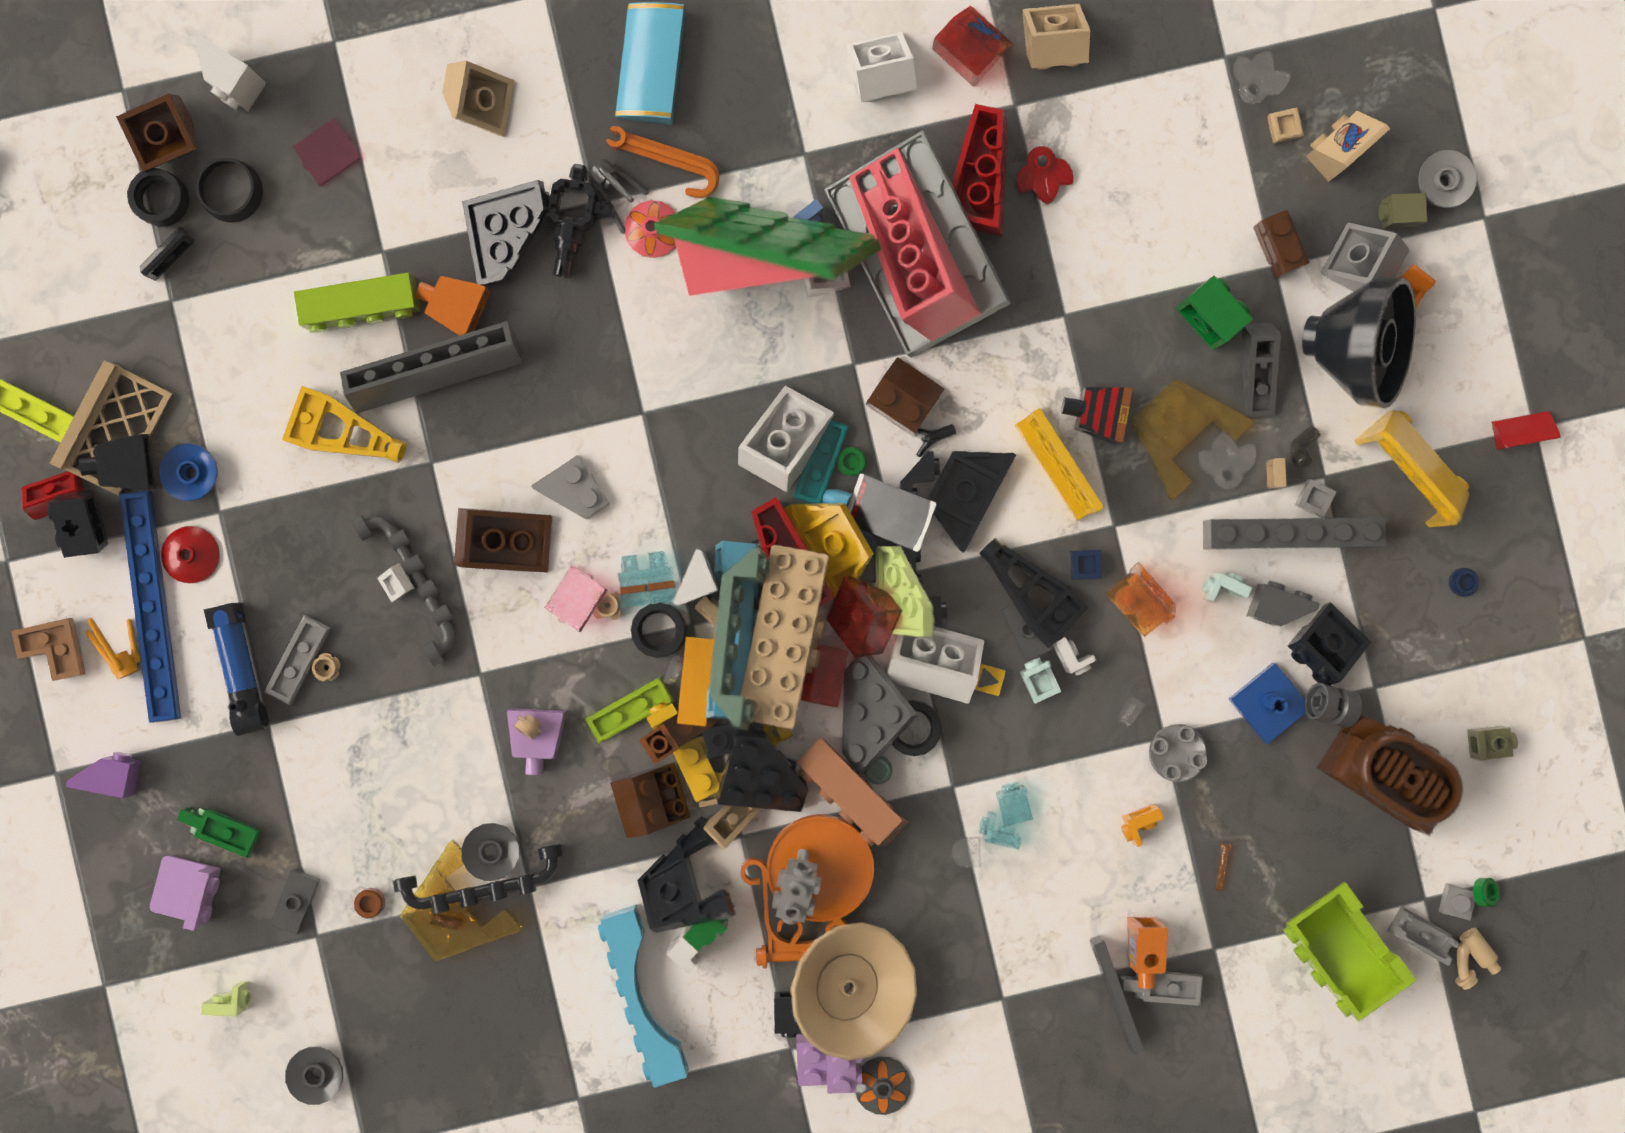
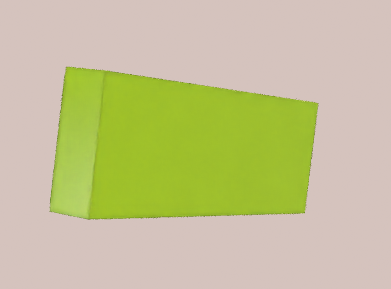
M660 676L585 718V721L598 744L650 716L649 709L663 701L668 706L675 702Z

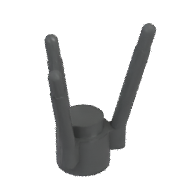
M602 159L590 170L589 174L595 180L592 186L599 192L603 201L611 203L604 188L610 190L613 187L630 203L634 201V198L619 183L620 178L644 195L649 194L646 188L625 174L616 164L611 165L607 159ZM614 210L613 220L620 232L625 234V227L616 210Z

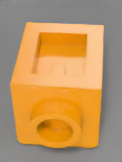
M1152 804L1123 815L1122 818L1125 824L1121 826L1127 842L1132 841L1136 847H1140L1143 843L1137 829L1141 828L1142 831L1156 827L1158 825L1157 822L1164 819L1161 809Z

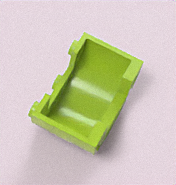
M1342 882L1287 921L1283 932L1293 944H1296L1297 947L1293 951L1303 964L1308 962L1314 970L1310 974L1321 988L1326 986L1338 1000L1335 1004L1346 1018L1352 1015L1360 1022L1417 980L1402 959L1389 951L1360 911L1363 907L1347 883Z

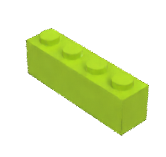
M409 272L293 291L299 326L309 330L310 333L325 332L327 327L338 325V328H351L356 326L355 322L366 321L368 324L384 322V317L395 316V319H406L413 317L412 313L420 312L419 299L415 297L417 290L416 280Z

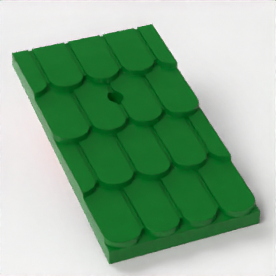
M708 197L704 201L695 203L654 223L657 234L668 236L675 240L689 296L817 276L835 280L881 250L879 239H875L874 235L869 233L836 229L835 224L791 218L785 212L752 208L750 203L713 197Z

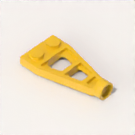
M301 386L282 438L283 441L312 451L381 457L396 463L402 461L407 448L406 441L391 437L332 396ZM327 413H333L345 423L344 430L339 439H325L319 435ZM355 426H359L371 433L372 437L367 447H360L349 443ZM390 443L386 452L385 446Z
M762 724L763 730L771 738L774 746L781 741L793 737L790 729L775 726L779 737H777L772 732L773 725ZM703 736L685 743L673 752L696 802L718 792L723 772L717 773L714 771L707 756Z

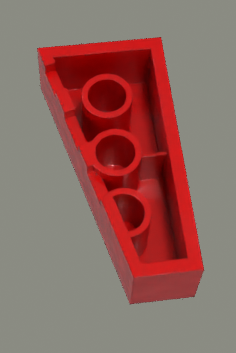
M975 104L952 185L975 231L1003 237L1008 121L1003 109Z

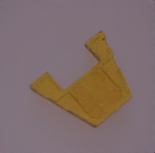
M1177 379L1168 384L1132 418L1170 500H1173L1192 482L1172 459L1204 428L1214 421L1232 441H1236L1254 424L1252 419Z
M454 839L447 844L445 850L414 895L416 897L424 898L455 891L446 879L463 865L461 847ZM460 902L449 904V911L432 914L431 908L417 910L406 905L400 914L401 919L435 962L470 950L473 947L496 941L507 935H513L522 929V926L508 908H505L485 925H482L469 907L461 908Z

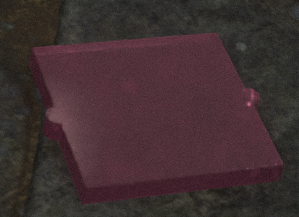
M334 118L292 146L304 163L303 168L309 170L320 187L362 159L351 144V137L345 135Z
M571 565L544 608L559 618V622L567 623L578 632H581L608 589L593 580L594 577L592 575H586Z

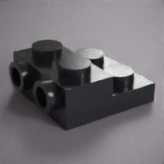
M1329 602L1323 605L1309 624L1300 629L1288 644V647L1293 651L1291 656L1297 663L1306 664L1313 671L1312 677L1316 682L1331 686L1343 680L1371 644V641Z

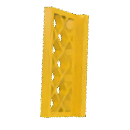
M1040 408L1015 424V427L1076 521L1086 515L1097 513L1104 508Z

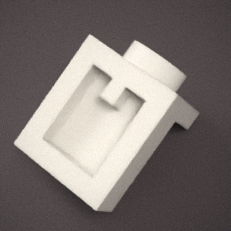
M1060 637L1052 645L1066 673L1075 672L1076 675H1080L1092 668L1090 664L1096 661L1094 655L1090 654L1077 660L1075 656L1079 655V652L1071 639L1067 641L1066 637Z

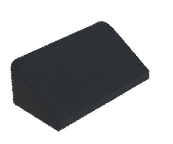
M179 226L140 265V273L154 281L157 280L195 240Z

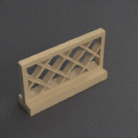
M104 360L50 464L60 469H65L99 486L97 477L93 475L82 476L80 469L74 466L80 455L90 452L91 457H95L94 447L90 438L92 431L104 427L108 441H112L113 437L108 425L124 421L128 435L132 436L134 433L129 419L144 415L148 426L145 432L140 434H149L150 439L173 393L123 369L111 361ZM122 375L132 380L136 392L120 396L117 383ZM139 384H141V385H143V386H145V387H147V388H146V389H143V390H140ZM155 391L163 395L158 407L147 410L143 393ZM114 392L115 398L110 399L112 393ZM138 396L142 412L127 416L122 400ZM117 401L122 417L107 422L103 410L106 404ZM155 412L151 419L149 413ZM100 418L102 423L96 425L97 421ZM87 443L88 449L83 450L85 444ZM100 486L116 495L121 494L124 489Z

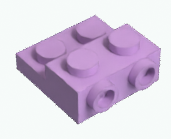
M796 1034L798 1086L827 1085V1094L857 1093L856 1085L862 1084V1067L856 1066V1063H862V1058L848 1061L825 1055L806 1040L803 1034Z

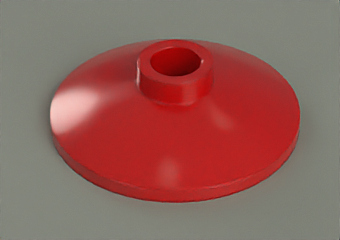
M185 526L173 531L164 541L161 550V560L164 569L172 578L182 583L191 584L206 580L216 570L220 558V551L215 538L208 531L195 526ZM186 549L191 554L188 560L183 558V552Z

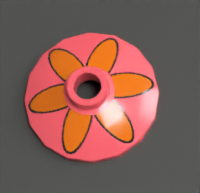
M653 200L642 202L634 207L626 217L624 226L626 241L631 248L640 255L651 258L664 256L672 251L676 246L674 238L657 234L656 230L648 231L647 225L650 222L656 223L674 214L675 211L667 204Z

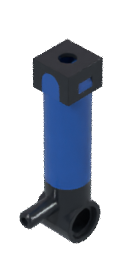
M229 603L204 609L207 627L213 630L230 702L228 710L230 711L229 719L233 732L237 736L267 729L269 718L266 707L260 700L242 623L246 622L242 603Z

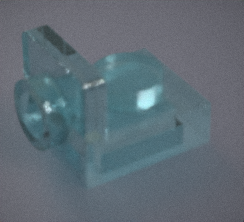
M1018 782L1007 783L1001 786L1002 790L995 792L1005 827L1033 820L1027 798V788L1024 785H1018Z
M988 810L987 817L982 816L979 833L983 834L982 839L986 843L1020 850L1022 838L1015 834L1016 829L1001 825L998 826V830L994 829L997 814Z

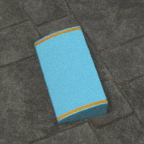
M664 2L628 3L616 118L673 125L686 14L684 4Z

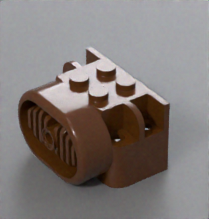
M1361 714L1358 721L1352 727L1341 728L1317 766V769L1412 830L1427 836L1431 835L1438 823L1448 819L1457 810L1463 796V783L1459 771L1454 764L1440 755L1437 749L1426 743H1421L1415 739L1412 733L1401 727L1397 729L1391 725L1385 726Z

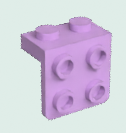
M172 855L163 857L150 902V910L155 913L185 920L184 929L195 931L206 925L212 914L211 905L219 887L221 868Z

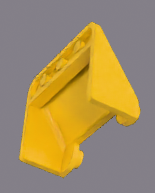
M1391 410L1386 412L1354 440L1357 445L1377 441L1438 511L1425 522L1429 528L1457 525L1462 520L1469 499L1468 483L1450 470L1411 425L1413 423L1412 419L1404 411Z

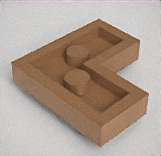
M73 618L11 631L17 659L46 654L52 681L85 674Z

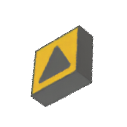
M981 663L978 682L974 691L1000 698L1007 670Z

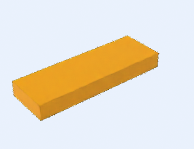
M686 637L677 724L706 727L707 693L710 687L715 639Z

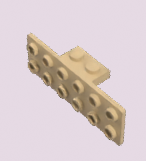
M773 545L769 557L770 570L768 575L765 576L741 696L752 700L751 705L754 706L753 722L794 729L805 674H812L813 667L816 668L818 666L820 651L817 650L818 640L822 639L825 633L826 623L822 621L823 616L818 614L829 556L817 552Z

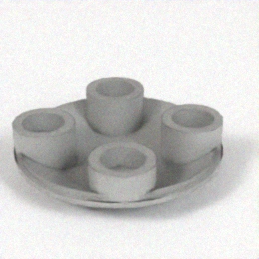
M1174 724L1162 728L1155 734L1149 747V759L1154 770L1164 779L1173 782H1184L1196 777L1206 766L1207 748L1203 738L1196 730L1190 726Z

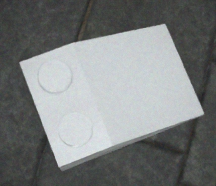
M784 386L740 444L738 465L788 492L803 471L833 418L834 412Z

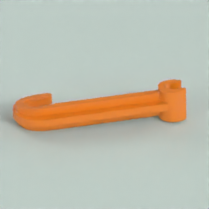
M619 126L610 127L612 134L621 136L617 142L610 139L606 140L613 150L628 151L704 176L708 180V185L705 189L686 188V195L694 198H705L716 191L720 176L717 167L712 161L625 132Z

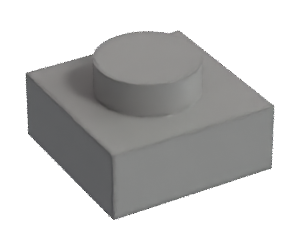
M1308 479L1295 506L1320 518H1324L1335 497L1336 491L1312 479Z
M1445 884L1438 911L1450 916L1471 920L1475 904L1473 891Z

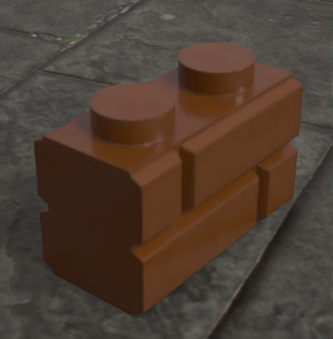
M1288 209L1267 217L1253 226L1266 260L1272 266L1270 269L1274 279L1295 272L1310 263Z

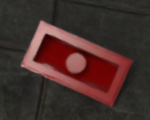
M1550 411L1492 421L1497 450L1561 438Z
M67 471L21 487L22 510L33 520L48 516V502L58 494L85 491L81 478Z

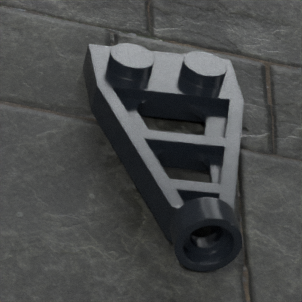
M996 537L979 552L991 565L1028 628L1048 648L1089 608L1070 587L1006 545L1003 546ZM998 552L1001 556L997 558L994 554ZM1012 565L1019 566L1030 576V580L1022 588L1017 587L1008 575V569ZM1034 585L1043 587L1053 595V602L1043 612L1036 611L1028 599V590Z

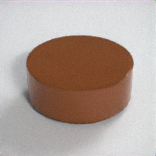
M375 888L364 889L354 900V908L357 914L367 919L376 917L385 907L384 895Z

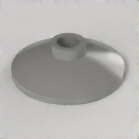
M1442 150L1434 153L1424 161L1419 171L1418 182L1421 192L1426 193V199L1430 203L1442 208H1452L1461 205L1471 197L1476 188L1477 174L1473 163L1464 154L1454 150ZM1440 177L1446 178L1447 186L1441 184Z

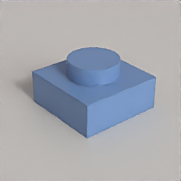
M815 199L793 216V218L821 222L822 218L820 216L823 215V207Z

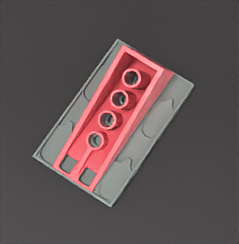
M923 131L918 132L824 189L844 230L869 233L874 235L875 239H879L881 250L861 262V265L906 355L910 358L1011 304L950 179L947 177L933 145Z

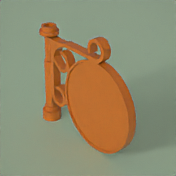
M817 814L805 816L787 825L777 835L768 853L767 866L761 859L755 857L748 858L743 862L740 874L743 881L748 885H759L761 879L759 877H748L745 872L746 868L754 864L758 865L762 870L764 917L768 932L769 951H767L766 945H762V948H756L757 966H763V969H767V963L800 961L814 942V940L798 941L803 931L802 922L796 923L798 925L796 933L790 940H786L773 930L769 920L768 884L773 895L775 890L781 891V887H777L780 869L786 870L789 858L797 860L798 850L805 849L810 852L808 862L818 864L816 876L821 877L818 895L812 894L811 898L816 899L813 915H806L805 920L814 922L829 921L825 926V933H827L834 926L847 925V921L842 919V917L854 911L864 901L872 886L874 861L869 844L860 836V831L854 825H850L844 819L831 815ZM781 918L777 922L778 932L781 931V927L785 923Z

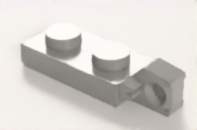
M1178 972L1156 974V988L1152 989L1138 987V973H1136V977L1120 975L1122 990L1135 992V998H1140L1145 1002L1201 1006L1203 976L1201 974Z

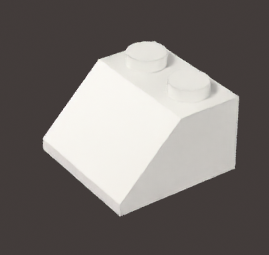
M902 31L846 44L855 87L861 102H874L882 97L904 95L909 91L917 89L914 59Z
M198 34L195 38L203 78L213 87L210 92L235 110L240 106L244 110L249 111L266 85V82L248 65Z

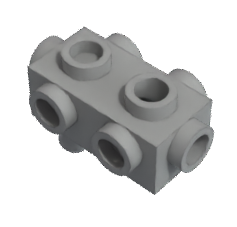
M805 849L798 850L797 860L788 859L786 870L780 869L777 887H781V891L775 890L772 901V908L777 909L776 917L781 918L783 922L790 925L797 922L804 923L806 915H813L816 899L811 898L812 894L818 895L821 884V877L816 876L818 864L808 862L810 852Z

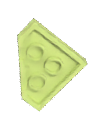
M877 546L875 550L876 632L920 637L933 636V607L901 546Z

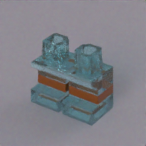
M664 551L648 553L650 569L644 570L639 568L638 555L621 557V573H618L621 608L646 605L649 602L654 604L674 601L677 592L672 566H668Z

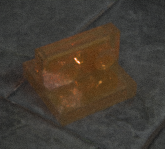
M1139 562L1130 568L1129 573L1106 592V595L1144 637L1163 622L1167 624L1176 616L1177 604Z

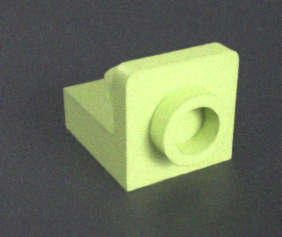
M241 981L232 987V998L229 993L213 994V997L202 1003L201 1015L237 1017L248 1008L251 998L250 990H247V982Z

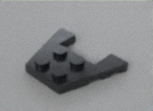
M703 817L698 818L694 822L695 827L687 836L682 834L676 840L677 846L667 856L663 854L637 880L649 928L655 933L725 919L735 915L730 894L722 888L703 900L700 897L689 856L714 842L713 838L703 829L708 822Z

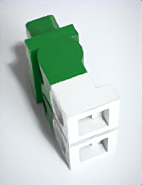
M728 918L685 927L670 943L667 956L689 975L697 965L699 956L697 952L704 945L711 944L715 940L717 932L722 935L727 930Z

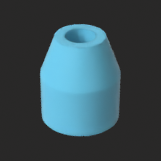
M827 489L823 495L822 503H845L848 508L853 494L840 489Z

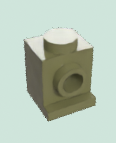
M1494 726L1467 729L1470 758L1483 761L1494 758L1514 757L1513 750L1518 747V739L1516 734L1511 732L1510 727ZM1496 740H1497V747H1498L1497 749H1496L1495 746H1494V743H1495Z

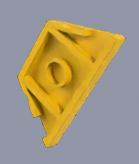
M791 504L785 507L786 514L807 550L829 556L825 581L838 604L846 601L874 554L846 504Z

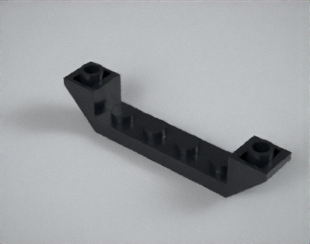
M928 451L899 482L900 489L918 496L917 488H912V483L933 482L935 475H940L939 458H934V451ZM902 546V550L922 586V575L916 574V563L921 562V549L916 552ZM929 596L928 599L933 607L934 625H942V619H947L946 602H941V596Z

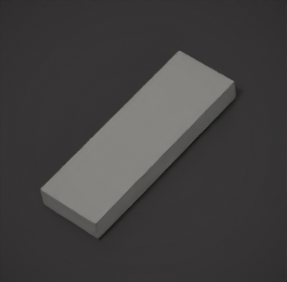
M304 615L264 692L288 705H293L312 668L313 661L318 657L332 628L308 615Z

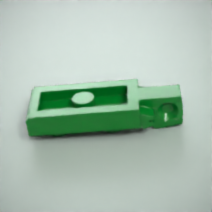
M185 807V809H181L177 821L191 826L189 832L194 834L193 837L245 858L251 857L262 832L259 828L204 807H199L198 811Z

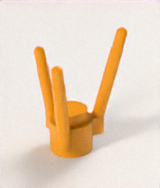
M93 618L87 619L94 634L88 630L86 635L109 665L117 680L140 670L137 663L141 662L131 619L126 621L131 655L128 654L127 650L115 654Z

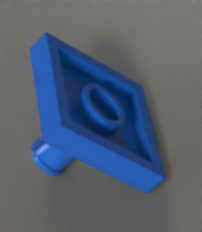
M1271 663L1229 698V701L1265 744L1270 743L1306 713L1305 699L1276 663Z

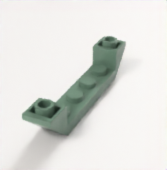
M753 548L722 575L709 695L732 724L743 730H749V723H752L754 719V706L751 705L752 700L744 696H731L729 692L733 690L735 683L732 665L738 655L735 637L736 632H739L741 627V617L738 614L739 603H742L744 599V587L741 585V582L764 583L765 575H768L770 570V560L767 554L760 548Z

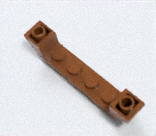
M676 714L639 739L653 763L657 764L678 750L682 745L701 734L702 730L710 728L722 719L707 718L706 727L677 724L678 714Z

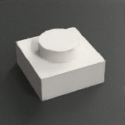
M400 563L390 567L377 578L391 602L401 599L414 589L408 574L404 572Z

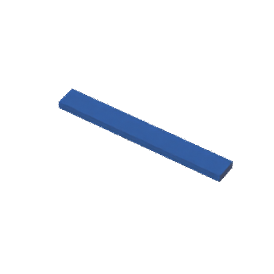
M152 491L119 494L149 723L181 719Z

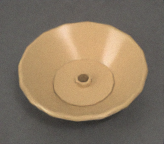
M862 922L836 926L814 940L798 962L791 987L793 1015L805 1039L823 1054L849 1061L874 1056L894 1043L910 1021L917 997L916 972L905 946L886 929ZM850 982V990L845 992L844 987Z

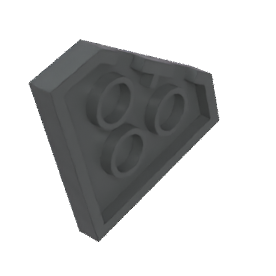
M861 651L844 670L842 753L858 774H865L918 716L869 651Z

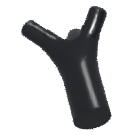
M950 424L936 430L919 428L917 432L924 435L921 438V441L924 443L916 455L921 457L936 442L956 435L954 425Z

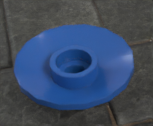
M189 443L177 445L169 450L161 460L159 468L160 482L166 492L174 498L184 501L198 500L210 493L216 484L218 475L216 461L211 453L199 445ZM191 468L196 470V475L193 478H190L188 475Z

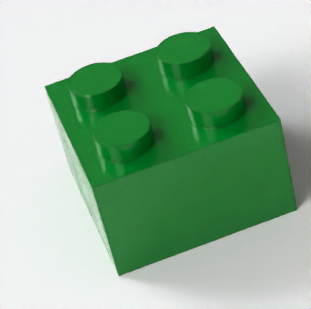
M1215 275L1201 284L1175 307L1212 351L1228 342L1253 320L1249 315L1250 310L1247 305L1241 300L1237 301L1230 294L1231 289L1223 279H1217Z

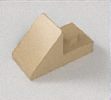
M724 805L719 812L708 820L703 829L724 850L760 810L751 807Z

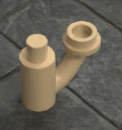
M1471 928L1460 936L1461 942L1456 954L1459 976L1455 982L1466 990L1472 988L1478 982L1475 971L1469 970L1468 967L1469 954L1473 956L1481 968H1487L1492 975L1500 972L1502 968L1497 963L1498 955L1477 928Z

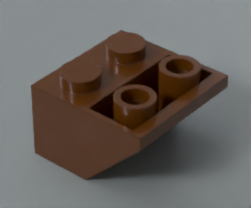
M674 762L635 773L610 783L626 838L649 835L690 818Z

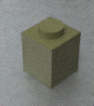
M1426 193L1391 194L1382 200L1378 215L1380 221L1383 222V229L1417 228L1426 223Z

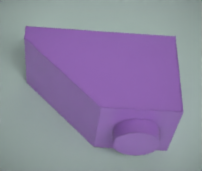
M113 752V756L99 759L66 782V787L118 798L132 796L135 794L141 761L131 759L132 755L128 753Z

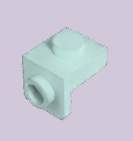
M1214 573L1213 576H1208L1202 587V591L1205 592L1202 599L1213 602L1220 589L1239 598H1248L1252 587L1244 584L1245 578L1234 573H1230L1229 576L1222 573Z
M1040 657L1024 664L1026 669L1019 671L1033 703L1036 704L1061 692L1048 660L1041 661Z

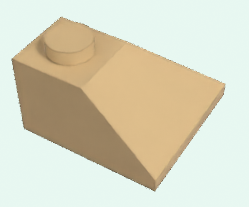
M469 61L447 64L442 93L453 119L501 137L505 136L515 80Z

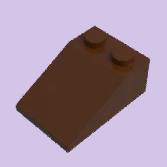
M458 508L454 565L462 568L548 573L552 515Z

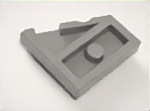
M578 455L531 485L537 492L584 519H588L610 504Z

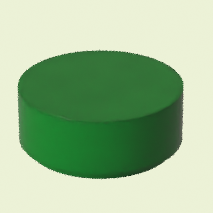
M849 447L839 454L837 465L844 475L850 477L857 476L866 466V457L860 449Z
M1478 878L1475 881L1473 896L1477 905L1480 907H1494L1498 903L1500 891L1494 879Z

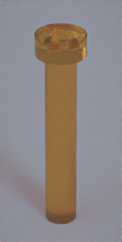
M1220 843L1221 855L1215 888L1218 891H1223L1228 852L1232 847L1230 844Z

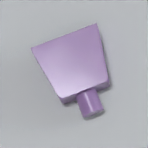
M521 708L507 710L512 756L526 758L525 774L543 775L544 759H554L557 757L567 711ZM526 714H529L541 723L538 729L542 731V734H537L534 740H531L514 728L518 722V716L524 718Z

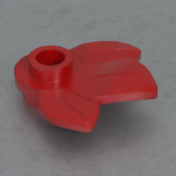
M1038 146L1029 152L1027 164L1019 170L1016 182L1020 193L1033 189L1039 200L1045 204H1050L1057 196L1059 184H1073L1074 176L1070 165L1065 160L1055 158V154L1050 148ZM1041 155L1046 158V164L1042 167L1037 163Z

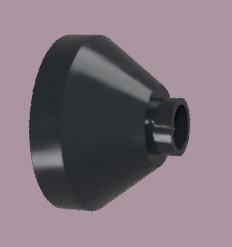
M1376 277L1325 309L1321 316L1311 315L1305 323L1302 336L1303 353L1306 356L1315 357L1317 364L1358 405L1388 408L1395 402L1402 390L1411 362L1416 328L1415 297L1411 284L1404 278Z

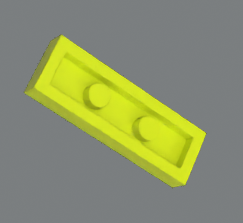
M0 379V412L61 442L74 416Z

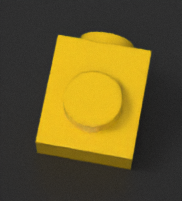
M663 701L649 709L651 715L647 717V720L654 730L678 713L673 704L667 706Z

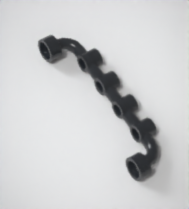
M561 844L538 848L539 859L546 860L545 869L539 873L522 875L516 878L467 887L424 898L416 897L412 889L418 887L416 875L392 880L394 892L400 891L404 902L410 907L417 910L431 908L432 914L449 911V904L460 902L461 908L479 904V897L488 895L490 896V901L504 899L508 897L507 891L518 889L519 895L537 891L536 885L549 881L555 875L558 868L557 857L563 855Z

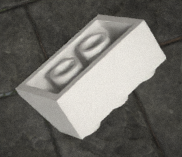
M933 626V636L929 637L896 634L886 674L895 684L969 704L978 682L984 640Z

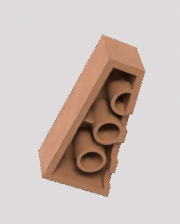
M819 738L796 762L801 767L798 771L799 774L808 783L811 784L815 781L820 786L821 790L818 793L829 804L835 802L842 809L839 814L847 823L852 825L855 822L862 829L859 834L870 846L875 843L877 846L886 847L909 824L903 816L899 817L893 811L894 808L884 797L873 791L874 788L860 774L856 773L853 767L826 740Z

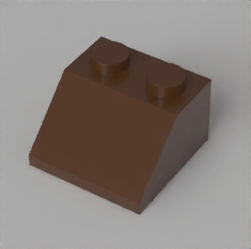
M166 94L116 116L142 172L197 150L194 124L181 96Z
M897 357L865 405L913 437L945 388Z

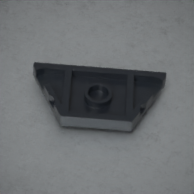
M953 451L927 499L936 503L933 514L959 551L964 553L1016 454Z

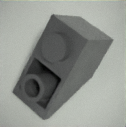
M1269 580L1268 584L1257 585L1246 616L1272 626H1283L1318 610L1320 604L1311 601L1313 596L1297 590L1295 594L1284 591L1285 585Z

